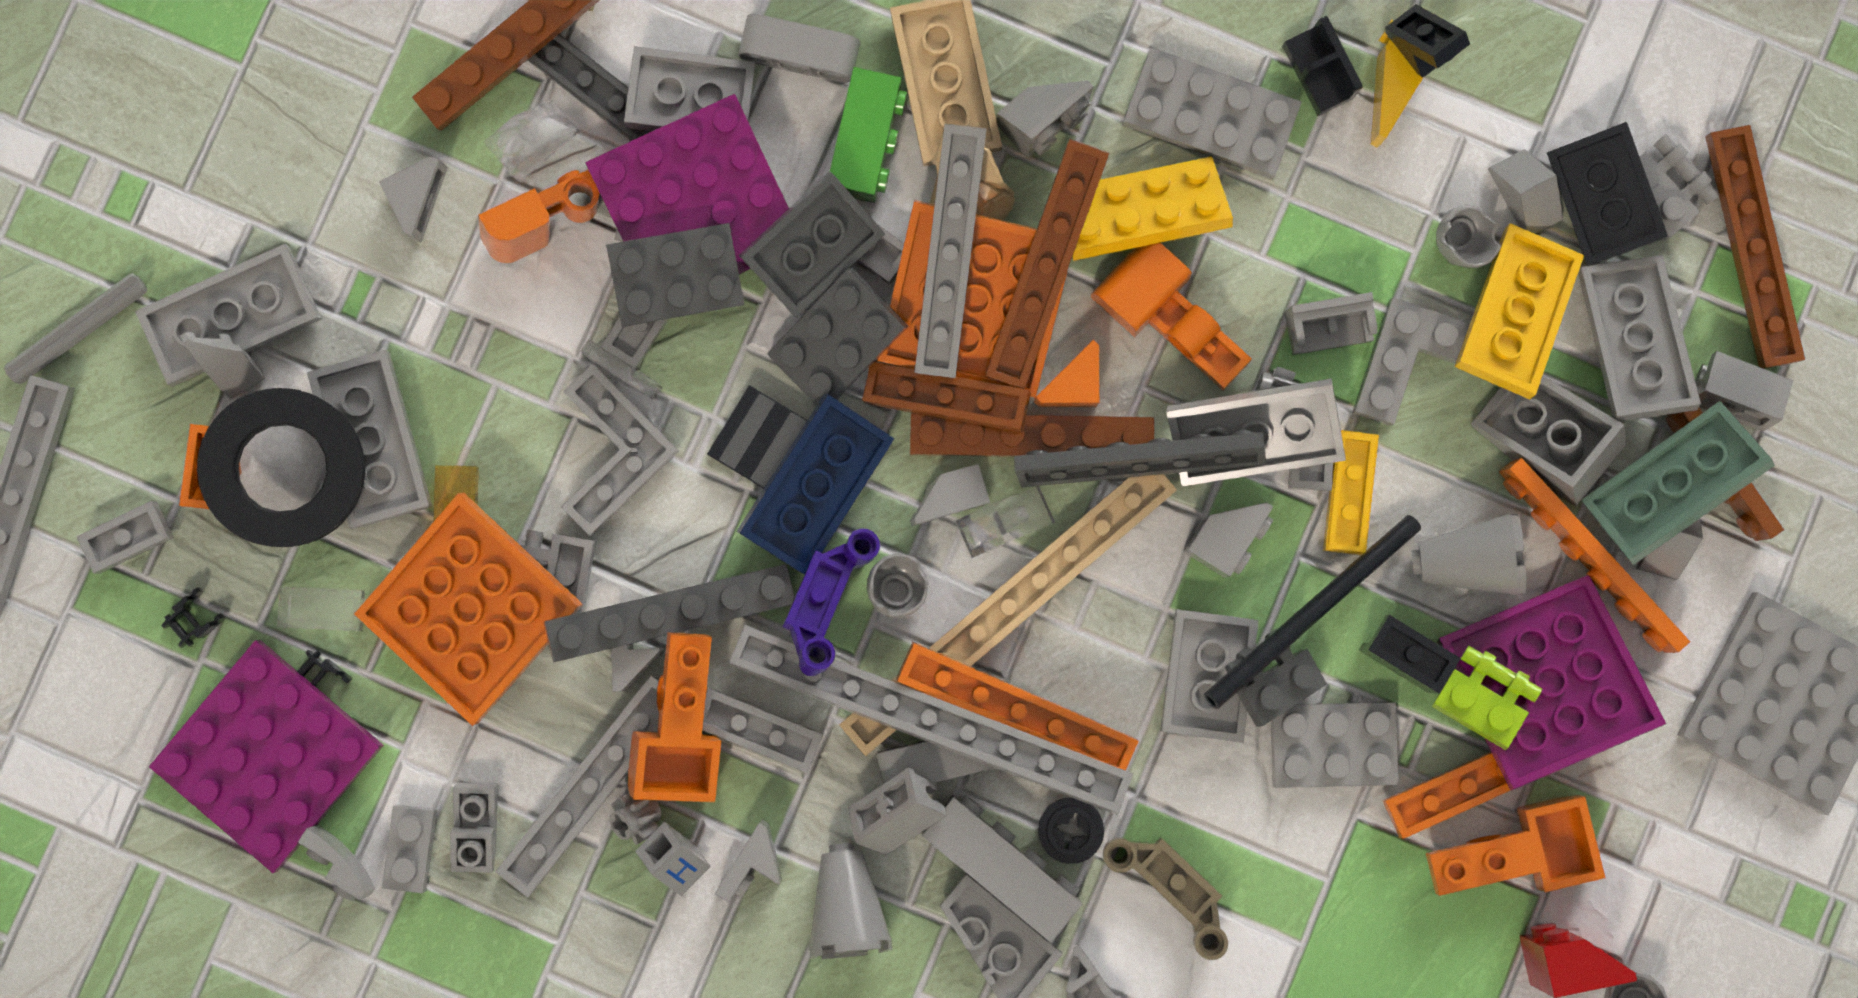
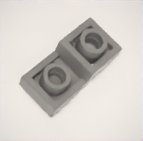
M457 782L454 785V827L450 832L451 872H493L497 836L498 783Z
M316 825L306 828L298 843L308 849L306 854L311 859L324 865H328L329 862L333 864L325 877L326 880L334 884L333 891L351 901H354L356 898L362 900L370 896L375 887L355 855L340 840L321 826Z

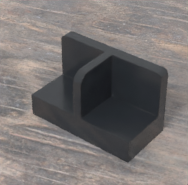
M1327 16L1320 18L1312 29L1283 43L1282 47L1317 116L1353 100L1363 88Z
M1391 615L1384 617L1371 641L1363 643L1359 649L1365 655L1425 692L1440 694L1461 659Z

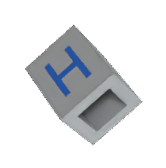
M665 821L635 851L650 873L680 896L711 867L694 843Z

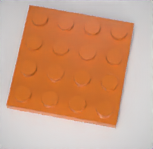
M914 200L890 307L909 327L881 354L877 361L915 369L935 204ZM976 214L956 377L1016 387L987 377L986 371L1035 236L1036 228ZM1066 275L1025 389H1028L1031 393L1030 397L1035 398L1037 395Z
M463 492L455 496L354 615L467 722L474 726L484 718L548 645L543 622L573 615L583 604Z

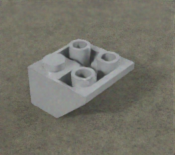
M1089 81L1027 87L997 113L998 127L1026 159L1035 152L1041 156L1057 142L1058 139L1055 136L1065 126L1070 130L1073 129L1088 115L1086 109L1091 105L1089 100L1094 86Z

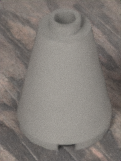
M1503 515L1419 541V550H1411L1413 575L1422 574V582L1515 596L1526 594V566L1523 561L1524 544L1519 515Z
M853 843L830 845L829 853L821 855L809 944L810 959H815L819 956L822 959L867 955L868 950L878 949L879 953L891 951L892 939L863 851L854 850Z

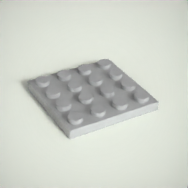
M1752 592L1677 735L1816 812L1829 816L1858 760V646L1759 592Z

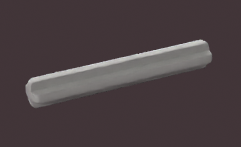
M133 273L127 275L7 363L4 371L13 382L18 384L24 383L29 379L30 375H35L147 292L145 283Z

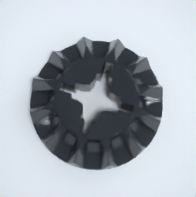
M1062 798L1048 805L1042 814L1038 828L1039 840L1044 850L1053 859L1066 864L1081 863L1091 858L1100 848L1104 838L1103 820L1093 805L1074 798ZM1074 813H1077V827L1084 833H1087L1088 836H1073L1066 848L1064 847L1066 843L1064 840L1065 834L1059 828L1054 827V824H1068L1070 819H1073Z

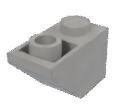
M1266 502L1205 517L1183 552L1224 578L1230 577L1233 572L1239 575L1252 555L1246 551L1255 537L1261 540L1273 522V519L1268 517L1273 506Z

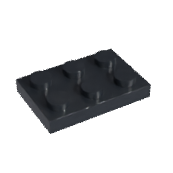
M1627 122L1547 152L1587 266L1595 265L1669 238Z

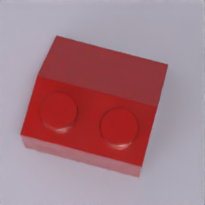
M1555 923L1531 927L1532 933L1519 936L1530 985L1553 998L1637 981L1634 971L1586 939L1570 933L1569 929L1557 928Z

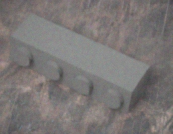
M952 795L944 805L947 816L924 830L922 836L1052 943L1083 905L1080 899L1076 897L1080 889L1062 874L1055 879L1047 873L1044 868L1048 863L1031 848H1028L1025 853L1012 844L1016 836L998 821L991 826L982 819L980 815L984 810L967 795H964L961 800Z

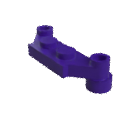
M869 529L855 530L851 533L845 544L826 553L815 551L782 627L790 630L799 658V668L807 676H816L825 672L835 659L834 646L824 636L851 571L873 561L880 550L878 536ZM855 549L860 550L863 555L857 553ZM809 656L817 658L819 663L812 662Z

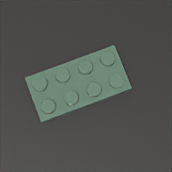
M1719 401L1581 501L1631 564L1634 565L1770 470L1775 464L1772 458L1723 403Z

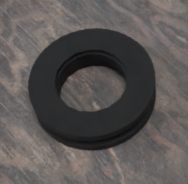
M290 388L264 389L235 400L224 408L212 421L199 448L197 459L198 482L204 501L212 514L224 527L235 535L264 546H301L329 535L352 513L364 486L365 457L359 437L352 425L328 402L301 390ZM292 426L302 429L317 440L325 454L327 472L322 488L310 502L295 510L275 511L262 507L248 496L240 481L239 462L244 447L256 434L270 427Z

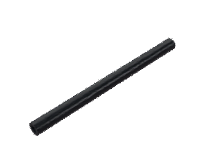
M1406 515L1204 693L1206 701L1215 709H1219L1413 538L1421 530L1420 523L1413 516Z

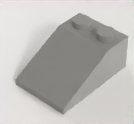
M1542 376L1537 393L1530 400L1501 387L1471 423L1475 430L1511 460L1522 458L1554 493L1574 506L1578 505L1626 446L1625 425L1545 376Z

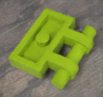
M1468 645L1460 660L1474 667L1473 671L1468 677L1454 669L1432 707L1506 750L1529 712L1514 704L1518 696L1522 695L1535 703L1543 689L1530 682V676L1518 670L1515 673L1496 662V656L1486 650L1484 653H1481ZM1486 675L1507 687L1503 696L1481 685Z

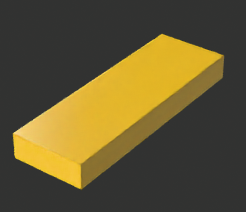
M1341 430L1346 461L1333 463L1332 490L1329 491L1323 551L1361 556L1367 549L1379 435Z

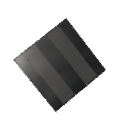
M749 385L707 455L764 489L804 427L807 419Z

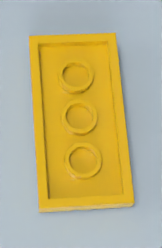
M1212 156L1100 179L1072 256L1073 261L1232 228L1233 216Z
M1510 223L1504 229L1499 242L1501 245L1500 251L1492 261L1454 367L1530 400L1537 393L1584 255Z

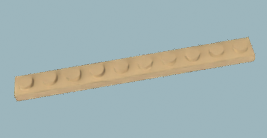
M1164 474L1129 477L929 647V649L971 667L1176 492L1177 489ZM895 676V677L891 680V681H893V682H895V683H898V684H901V685H903V686L909 687V686L904 685V684H902V683H900V682H897V680H896V677H897V676ZM854 713L839 724L865 756L896 731V729Z

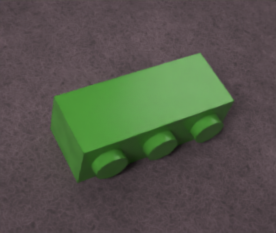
M853 67L830 172L835 175L855 199L875 203L878 192L885 193L890 169L883 167L886 154H894L899 130H894L892 127L895 114L903 115L907 92L901 90V77Z

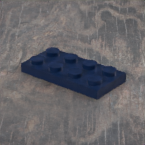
M824 394L736 532L805 575L814 552H823L895 438L829 394Z

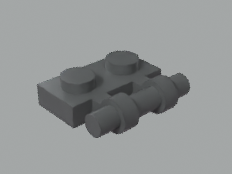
M1275 629V630H1273L1272 632H1270L1269 634H1267V635L1265 636V639L1268 638V637H1269L1274 631H1276L1277 629ZM1289 646L1275 659L1278 663L1265 673L1261 671L1237 692L1256 727L1266 725L1327 685L1308 649H1301L1292 654ZM1247 647L1237 653L1236 660L1225 666L1227 673L1256 647L1253 649Z

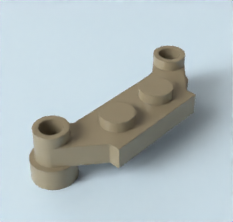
M1160 837L1155 843L1134 842L1124 838H1114L1105 844L1102 856L1109 869L1118 873L1135 869L1192 924L1194 932L1193 945L1201 957L1207 960H1217L1226 953L1228 938L1225 932L1220 929L1217 902L1222 895L1168 843ZM1116 847H1123L1125 850V854L1120 860H1113L1111 856L1112 851ZM1214 934L1213 943L1204 946L1202 944L1204 936Z

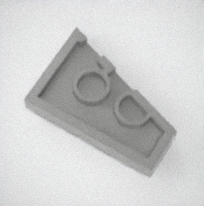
M967 873L964 874L940 904L941 909L966 949H968L997 998H1028L1063 954L1062 951L1046 940Z

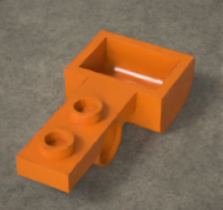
M578 170L570 171L557 180L558 184L537 193L534 188L479 214L480 238L489 255L498 262L512 263L545 248L549 244V217L563 212L573 222L584 223L591 220L598 211L600 193L589 170L582 173ZM581 192L587 194L591 198V202L585 206H577L569 198L574 193Z
M1161 243L1134 248L1091 293V298L1133 337H1136L1149 323L1224 391L1251 362L1252 358L1221 331L1219 324L1209 313L1198 305H1192L1179 293L1182 287L1190 280L1192 274L1185 264Z
M667 632L663 675L659 678L657 686V709L659 711L657 732L633 731L628 790L633 800L715 802L722 741L715 735L702 734L712 637L709 635Z
M1581 795L1565 796L1518 807L1517 812L1522 831L1505 835L1497 834L1479 837L1467 841V844L1426 853L1435 894L1441 896L1530 874L1534 876L1536 889L1543 892L1606 878L1586 797Z

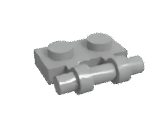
M1666 134L1653 145L1662 154L1663 158L1656 163L1645 152L1640 156L1668 236L1671 238L1700 212L1690 201L1695 194L1708 205L1720 193L1711 185L1710 182L1713 179L1706 171L1700 172L1685 156L1688 154V151L1681 144L1676 146ZM1671 167L1688 183L1681 190L1665 173Z
M527 530L525 546H521L537 561L548 562L547 571L583 604L575 614L584 612L596 541L553 534L551 550L541 549L543 532Z

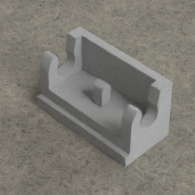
M1372 292L1292 305L1285 311L1292 355L1374 341L1373 334H1377V321Z
M1716 351L1711 355L1708 366L1702 364L1695 383L1701 402L1700 408L1708 410L1721 401L1739 423L1764 432L1782 421L1793 380Z
M908 767L850 806L848 810L855 843L887 855L946 817L944 805L932 800L928 796V794L938 790L936 785L930 780L915 774L914 770Z

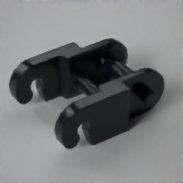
M200 587L195 588L191 592L192 595H187L172 607L175 613L171 616L167 614L164 617L166 620L161 625L164 629L171 627L181 639L178 644L180 648L186 645L191 647L196 637L205 638L226 618L220 613L214 617V621L200 625L189 612L191 610L190 605L203 594ZM183 616L194 627L190 633H187L177 622Z
M307 650L305 653L309 658L297 671L304 677L316 663L322 670L312 680L311 684L313 686H316L327 672L340 675L341 679L346 683L352 680V677L332 660L325 659L323 661L319 658L321 655L319 651L313 653Z

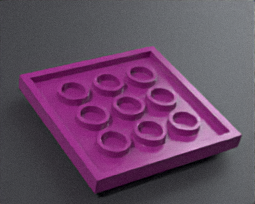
M735 93L585 162L623 242L729 223L739 275L750 270V268L738 255L789 209Z
M1589 575L1437 640L1438 645L1461 658L1468 645L1481 653H1484L1486 650L1496 656V662L1515 673L1518 670L1530 676V682L1543 689L1535 703L1522 695H1519L1515 701V705L1526 710L1529 714L1508 749L1504 750L1485 739L1510 791L1667 724ZM1460 660L1455 669L1469 677L1474 667ZM1488 675L1481 682V685L1500 696H1503L1507 689L1505 685Z
M255 640L150 764L149 768L270 872L275 873L281 869L301 845L298 841L306 828L318 825L384 745L318 688L313 686L305 677L301 676L297 670L263 641Z

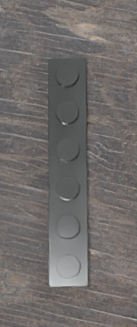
M1239 430L1231 435L1216 437L1208 434H1197L1189 439L1174 441L1166 438H1156L1148 443L1133 445L1125 442H1115L1107 447L1092 449L1084 446H1074L1066 451L1051 453L1044 450H1033L1027 452L1026 455L1014 456L1015 473L1021 488L1266 465L1263 432L1254 433L1250 430Z
M787 564L560 617L544 621L543 623L554 663L666 636L667 632L678 633L792 605L795 597Z

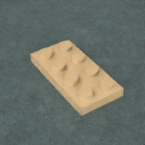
M925 0L891 7L890 14L923 167L934 165L932 161L943 134L945 123L987 128L984 148L990 149L991 153L1002 151L1000 133L971 0Z

